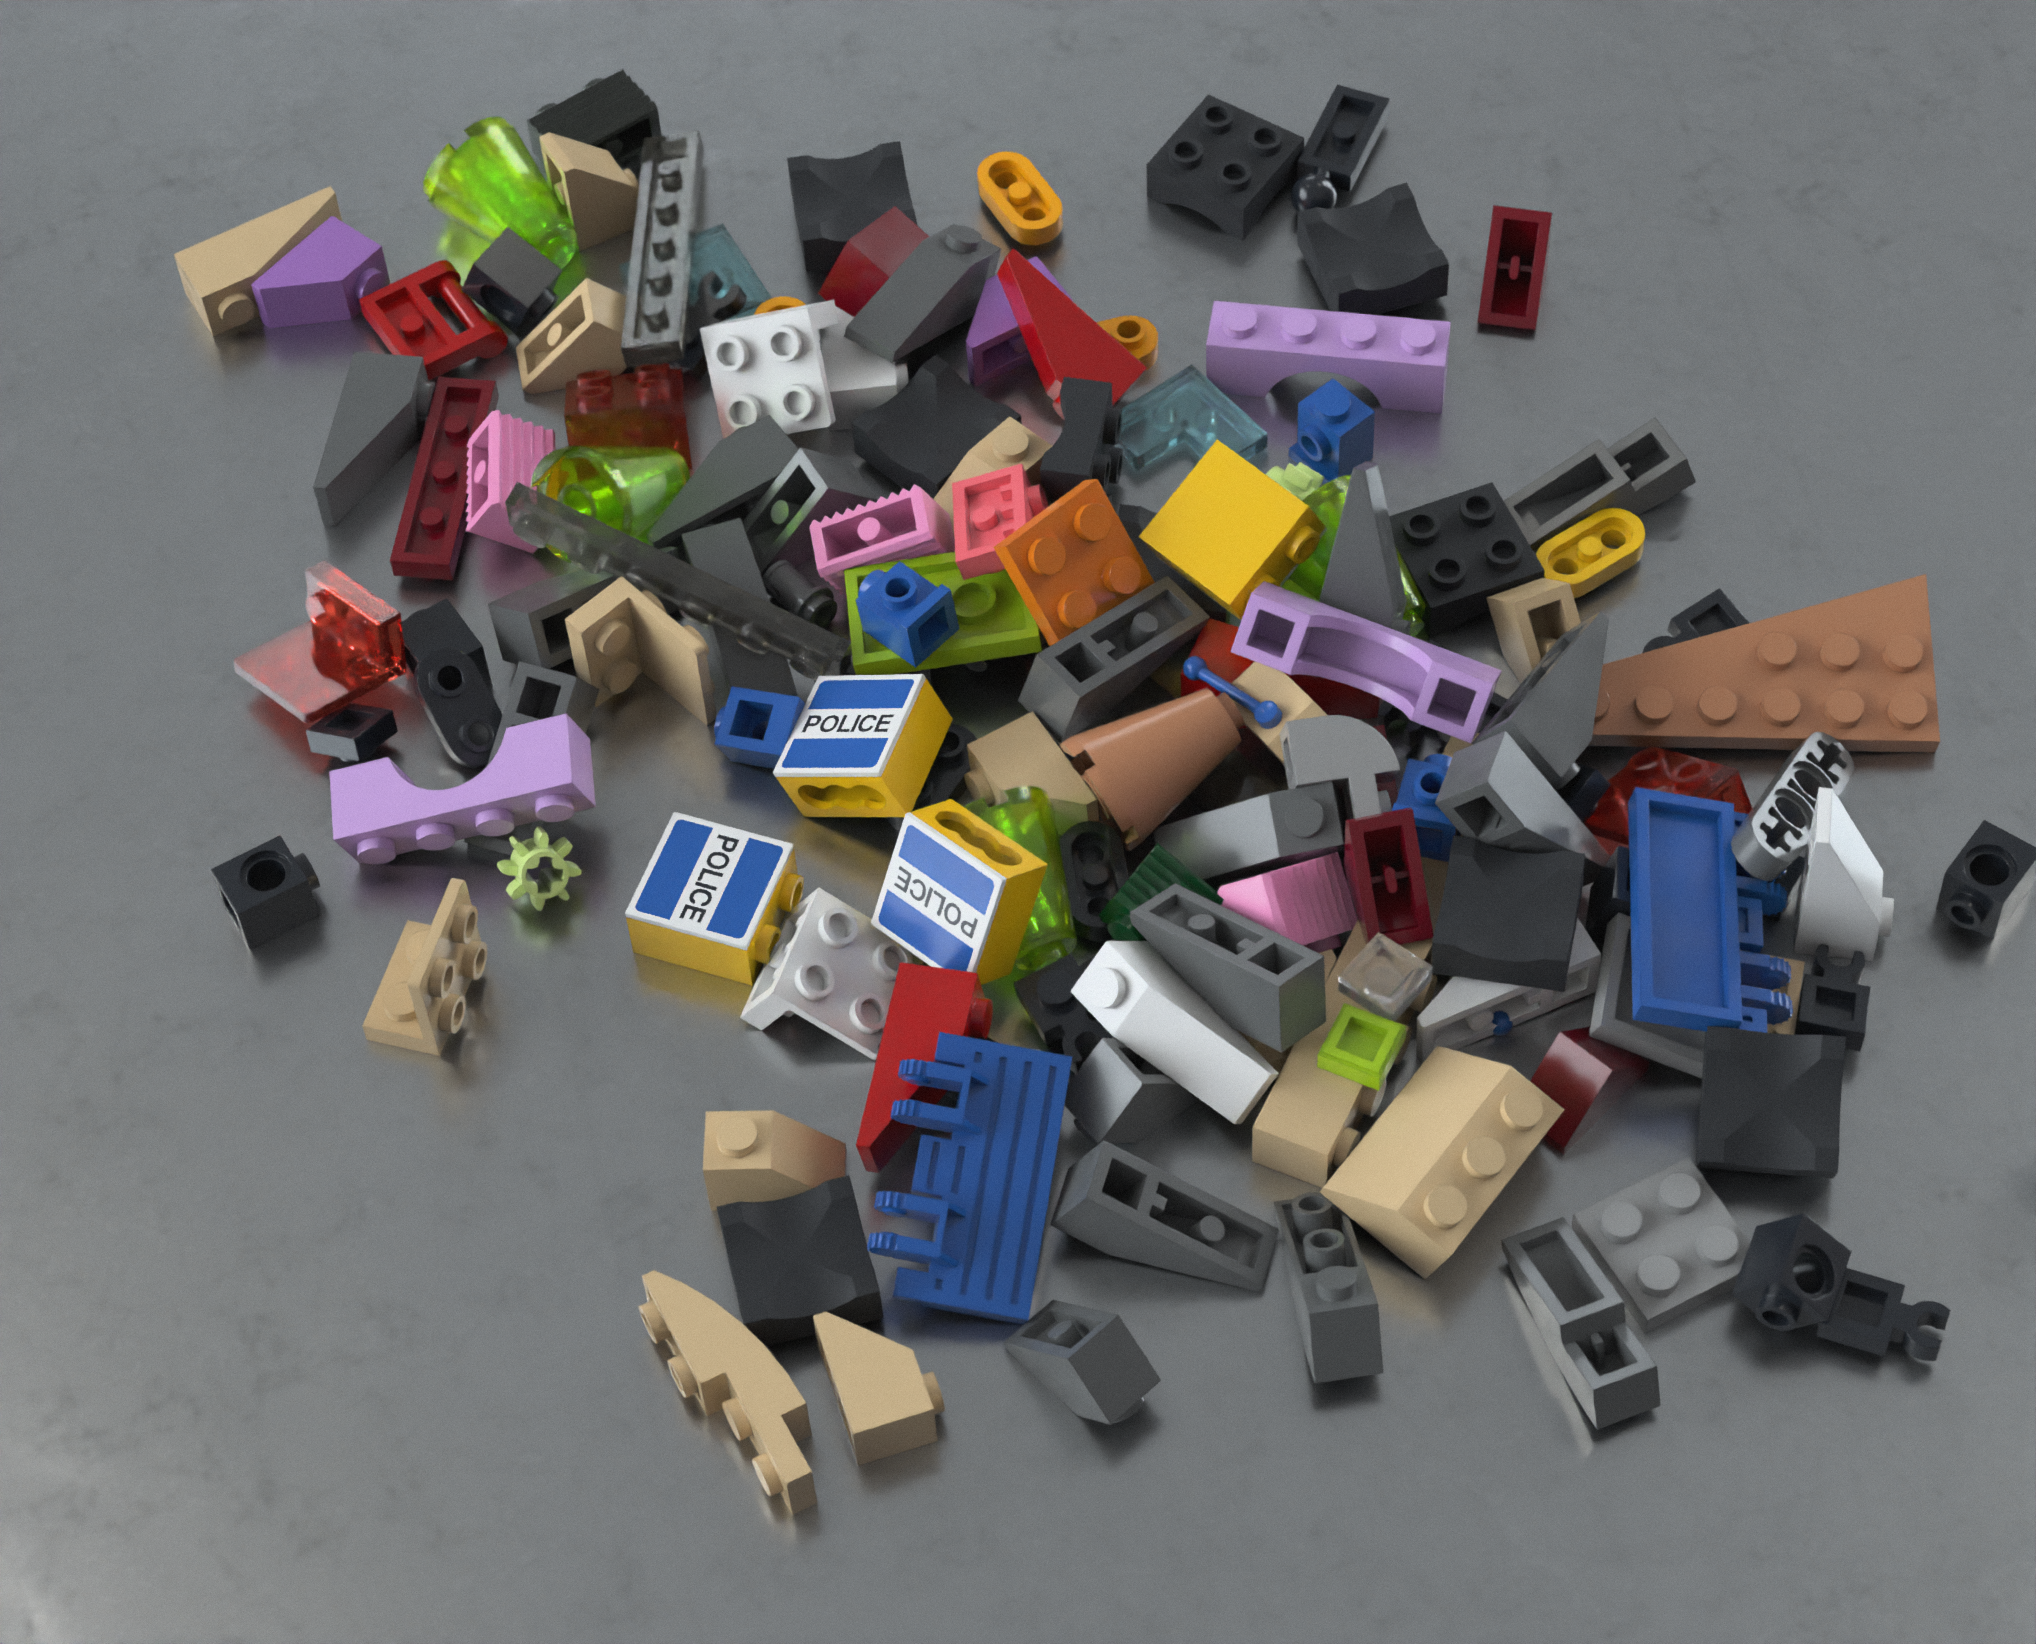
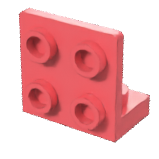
M1022 463L952 483L955 560L963 580L1003 571L1005 567L993 547L1049 507L1041 484L1031 485Z

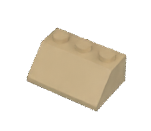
M1437 1046L1320 1190V1193L1422 1278L1427 1279L1454 1253L1564 1109L1512 1066Z

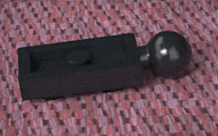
M1337 84L1297 161V177L1299 179L1291 191V202L1297 213L1315 207L1333 209L1337 199L1335 188L1351 192L1390 115V98Z

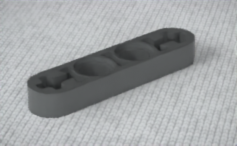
M1814 732L1789 755L1733 835L1731 841L1732 851L1742 867L1754 877L1764 881H1772L1798 858L1808 843L1819 787L1832 788L1838 797L1853 775L1855 768L1853 759L1846 748L1834 737L1824 732Z

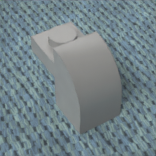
M1342 715L1286 721L1279 735L1289 789L1333 781L1341 789L1346 820L1392 811L1387 790L1378 791L1377 784L1392 782L1400 771V766L1394 750L1380 732L1359 719Z

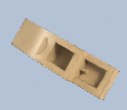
M653 1270L642 1275L648 1302L638 1306L641 1317L655 1344L665 1339L669 1344L675 1357L667 1360L668 1366L683 1397L686 1398L695 1394L707 1416L723 1409L739 1441L750 1436L759 1453L758 1456L752 1458V1462L758 1478L769 1497L781 1493L792 1515L818 1503L812 1471L797 1445V1442L812 1435L807 1404L788 1373L767 1347L746 1326L716 1302L685 1283Z

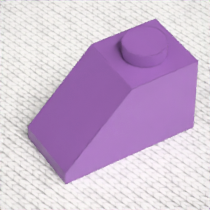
M331 216L251 285L262 323L269 328L352 320L362 311L360 298L391 283L382 246L334 216Z
M1037 256L1027 260L1073 301ZM998 275L986 280L966 339L969 381L974 387L1032 360Z

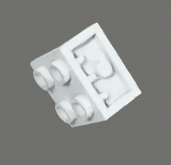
M834 300L730 319L700 328L723 439L730 436L737 429L749 426L768 415L775 420L786 434L828 427L835 423V414L819 340H821L819 329L839 323Z
M819 887L796 905L791 912L786 913L780 926L781 937L770 953L771 959L769 963L763 964L740 1018L762 1031L782 1015L791 1017L796 1013L867 1057L876 1060L879 1051L877 1046L882 1039L899 964L902 962L922 965L924 961L871 924V918Z

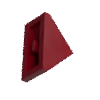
M1493 205L1477 323L1536 330L1547 274L1553 212Z
M894 206L847 241L818 294L826 301L834 300L836 307L855 317L917 246L930 236Z
M1405 808L1346 820L1344 875L1367 948L1371 951L1433 938L1434 934L1413 809Z
M1590 1026L1560 1031L1530 1082L1564 1109L1542 1138L1562 1154H1565L1649 1069V1062L1640 1055L1590 1037Z

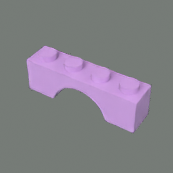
M1214 301L1206 343V392L1266 397L1275 384L1288 376L1313 371L1331 372L1349 377L1363 384L1376 396L1382 408L1442 414L1448 370L1451 322Z
M1263 581L1251 592L1230 651L1290 675L1317 676L1358 688L1394 705L1413 722L1472 743L1481 728L1502 670L1266 581Z
M567 713L506 728L501 746L490 764L470 781L450 789L427 790L417 787L414 781L389 757L329 771L333 840L357 862L372 865L388 863L394 860L398 854L419 849L443 850L454 845L456 840L477 835H505L512 832L515 826L540 820L545 822L564 821L571 818L575 812L596 807L590 738Z

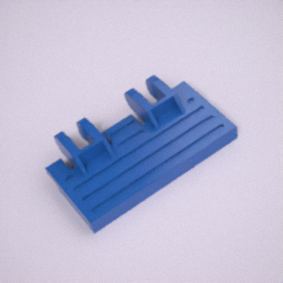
M1638 787L1635 788L1628 801L1633 1020L1707 1032L1708 1026L1767 1033V1024H1782V1022L1788 1021V1018H1792L1793 1005L1790 996H1786V993H1779V991L1772 992L1774 989L1780 990L1781 987H1786V984L1790 983L1791 966H1789V962H1785L1784 958L1779 959L1777 956L1772 958L1770 955L1759 954L1764 946L1762 915L1770 916V914L1777 915L1778 912H1783V908H1787L1786 904H1788L1787 891H1785V887H1781L1780 883H1768V881L1754 877L1737 861L1732 851L1731 841L1733 835L1748 814L1734 812V803ZM1785 870L1781 872L1775 879L1781 878V875H1785Z
M939 1032L934 1062L916 1059H902L900 1061L898 1076L902 1080L913 1085L928 1086L959 1093L956 1109L911 1099L895 1100L892 1104L890 1117L895 1121L951 1133V1139L921 1134L911 1193L913 1194L884 1190L876 1193L874 1208L879 1210V1212L893 1217H904L936 1223L933 1241L901 1236L892 1232L869 1234L867 1251L884 1257L928 1265L927 1272L898 1267L892 1298L922 1303L921 1306L1016 1324L1024 1325L1028 1322L1072 1063L1071 1056Z

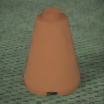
M1208 688L1073 735L1061 742L1060 747L1063 752L1075 757L1070 760V763L1097 798L1099 816L1103 821L1114 817L1122 830L1119 836L1123 847L1127 851H1131L1140 845L1241 742L1237 729L1245 725V722L1238 708L1225 692L1216 697Z

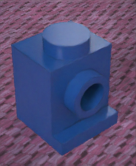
M1334 378L1298 403L1297 443L1288 449V456L1297 464L1301 462L1324 476L1322 484L1330 490L1351 475L1354 467L1373 459L1375 411Z
M900 561L886 573L880 569L872 571L860 585L858 598L855 600L863 631L915 668L959 630L951 589L943 584L939 587L935 586Z
M732 686L726 706L719 710L715 720L714 733L716 740L714 745L732 762L775 769L806 703L796 696Z
M1432 754L1427 756L1424 761L1408 758L1397 801L1394 803L1392 811L1412 808L1421 857L1449 862L1453 835L1461 836V833L1435 802L1452 757L1443 754Z

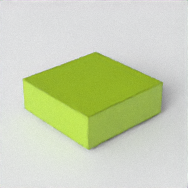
M1344 1003L1317 1055V1067L1380 1091L1406 1039V1026Z

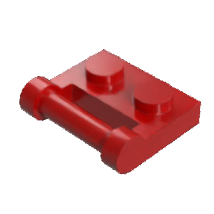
M447 260L435 262L359 299L363 316L393 355L423 357L428 381L478 356L484 359L496 357L508 344V336L501 326L495 321H489L475 302L461 291V276L452 263ZM433 295L436 298H442L466 328V331L456 335L428 297Z

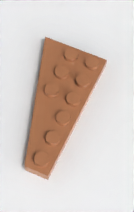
M1926 574L1603 664L1592 741L1588 746L1795 750L1814 732H1824L1838 740L1847 751L1935 753L1940 743Z

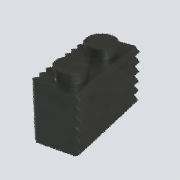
M623 69L604 79L596 78L591 80L584 86L582 91L558 104L549 103L544 105L537 111L534 117L526 120L532 152L543 164L544 160L539 136L549 132L607 150L619 166H622L625 160L631 161L634 155L640 156L643 150L650 151L653 145L659 146L663 140L658 107L654 101L650 100L648 94L645 95L642 88L639 89L636 82H633L630 76L626 75Z

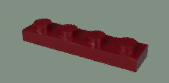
M438 377L390 557L394 576L453 580L468 512H466L468 507L466 501L469 495L466 493L469 486L466 484L469 477L466 475L469 468L466 465L469 459L466 456L469 450L467 444L470 437L491 411L496 410L499 398L496 381Z

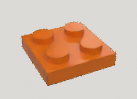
M1098 479L1084 480L993 547L1049 646L1155 583Z

